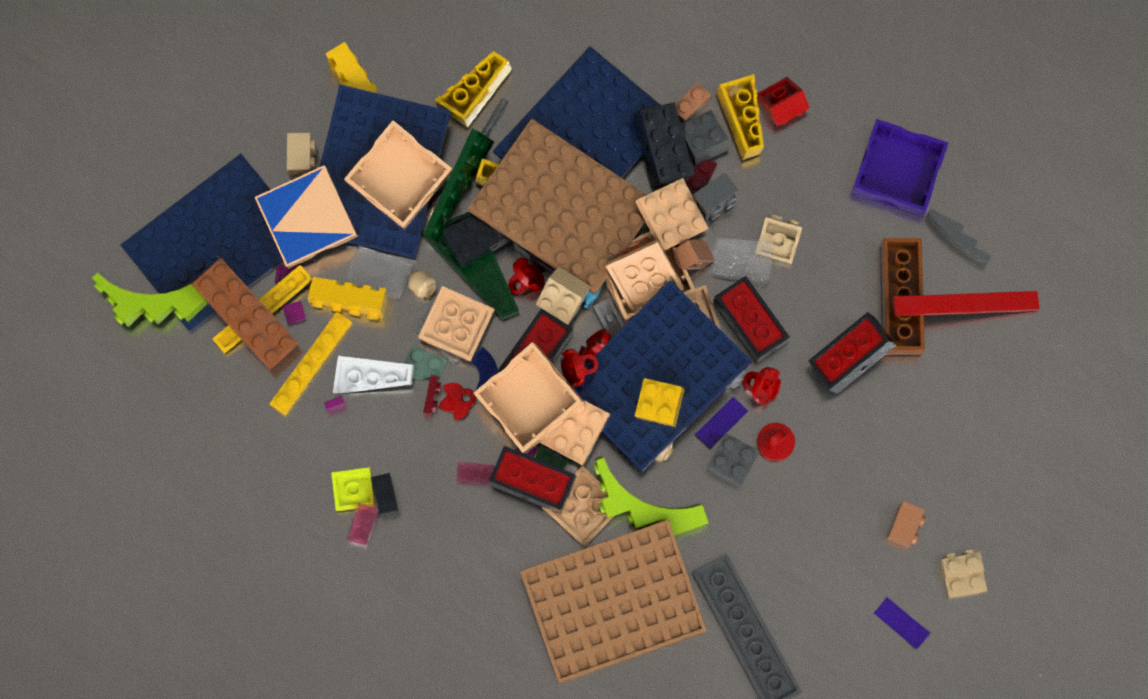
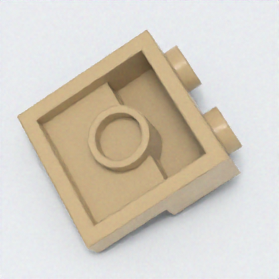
M771 214L770 217L766 216L755 254L792 264L803 226H800V222L797 220L789 219L788 222L781 220L782 216Z
M975 549L963 551L964 555L956 556V553L944 555L945 559L940 560L948 599L987 592L980 552L975 553Z

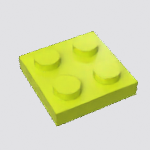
M370 467L331 472L336 512L375 507Z

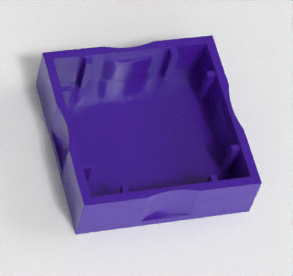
M876 119L851 194L924 217L949 142L928 135L913 133L903 127Z

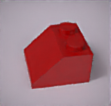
M788 77L757 93V100L769 119L777 126L787 123L788 120L803 114L804 111L810 108L804 91Z

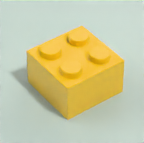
M644 378L635 417L676 427L685 389L680 386Z

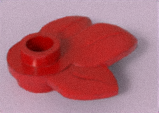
M459 383L443 385L448 396L440 402L439 408L446 412H453L455 420L464 418L468 414L469 407L473 406L476 402L474 391L468 388L464 389ZM466 395L470 396V400L467 402L463 400V397Z

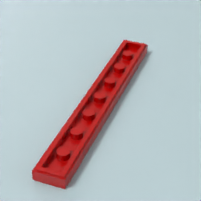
M1038 291L894 296L892 298L894 317L1040 310Z

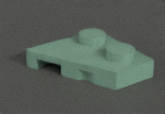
M412 345L404 364L414 365L412 379L420 380L430 378L431 375L440 378L448 360Z

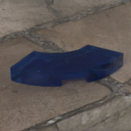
M481 347L471 362L479 373L477 390L490 378L498 374L494 358L484 347Z

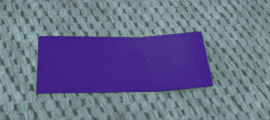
M732 397L696 435L711 448L748 410Z
M888 597L874 612L876 616L916 649L930 635L927 629L910 617Z

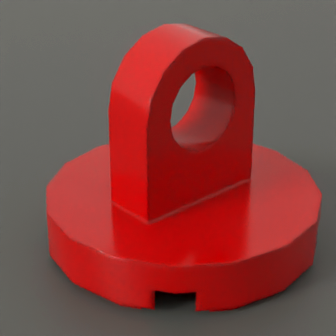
M518 258L513 263L515 274L508 282V287L513 294H523L528 289L539 291L545 286V277L542 271L535 264H529V260L526 258ZM517 280H519L521 283V288L519 290L516 288L515 285Z
M601 329L593 333L587 339V345L580 347L578 354L580 356L588 354L595 356L611 337L609 331Z
M567 349L562 352V356H564V359H561L562 373L564 378L568 382L570 381V385L574 388L581 386L584 383L585 375L594 373L598 368V361L591 354L580 356L575 349ZM586 359H588L592 364L590 370L586 369L584 366V362Z
M765 367L759 373L751 371L745 375L743 384L746 389L752 391L753 398L757 403L768 405L770 404L769 401H773L779 393L781 379H779L778 375L780 373L776 368ZM756 377L753 386H751V379Z
M778 422L769 423L758 434L757 449L767 460L782 461L789 457L794 450L795 436L792 430L785 424Z

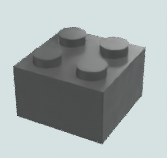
M712 110L681 124L688 153L695 165H699L701 162L729 150V139Z
M723 173L694 193L693 199L706 222L709 219H716L723 209L726 208L728 210L736 204L735 201L739 190L728 175Z
M725 433L706 471L741 488L760 451Z

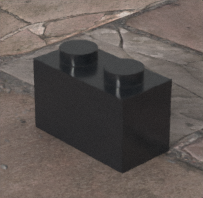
M390 473L371 477L380 517L385 518L400 514Z

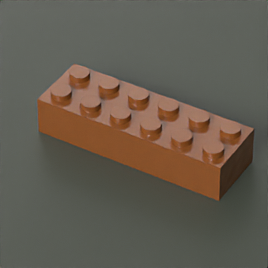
M883 238L881 243L883 328L897 345L886 355H922L925 350L924 316L894 317L892 303L894 296L923 295L922 238Z
M218 258L190 283L267 369L271 370L299 344L222 258Z

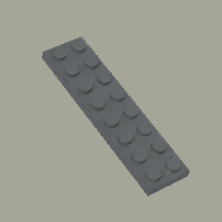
M727 553L692 571L760 699H790L802 693Z

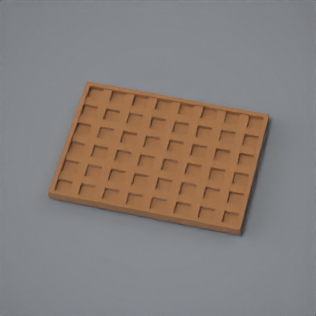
M531 119L468 207V211L553 268L557 269L559 266L591 286L589 292L596 295L610 274L606 268V263L622 256V251L625 252L645 223L635 201L646 196V194Z
M668 519L520 571L558 683L707 631Z

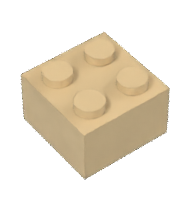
M287 133V172L290 180H293L317 169L315 157H313L317 156V145L310 133Z
M558 266L549 277L535 305L564 323L569 324L577 314L591 286Z

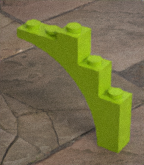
M98 272L92 277L95 282L93 286L100 293L104 291L108 295L106 299L115 306L112 309L116 314L114 318L120 325L125 323L128 327L142 314L151 323L155 321L159 324L174 309H176L174 311L175 315L180 320L184 318L189 322L208 304L191 284L172 292L150 295L121 289L108 282Z
M604 457L594 458L596 462L593 464L596 475L600 474L602 482L599 483L603 494H607L600 497L601 503L598 505L601 514H605L607 518L629 511L626 514L628 521L636 529L656 521L658 523L668 519L674 536L709 523L703 505L700 503L686 507H664L638 499L617 482L610 472Z

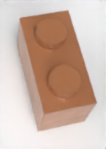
M698 82L675 104L681 124L693 119L710 102L711 94Z
M685 239L679 243V247L674 249L684 270L701 269L715 260L705 240Z
M903 501L900 504L887 540L909 548L911 544L915 545L919 536L916 533L918 526L922 527L926 518L923 515L925 510Z

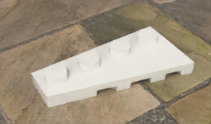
M338 356L333 394L412 385L414 365Z

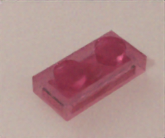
M458 462L456 482L489 485V479L495 465Z
M358 502L347 536L348 541L367 545L378 511L377 507Z

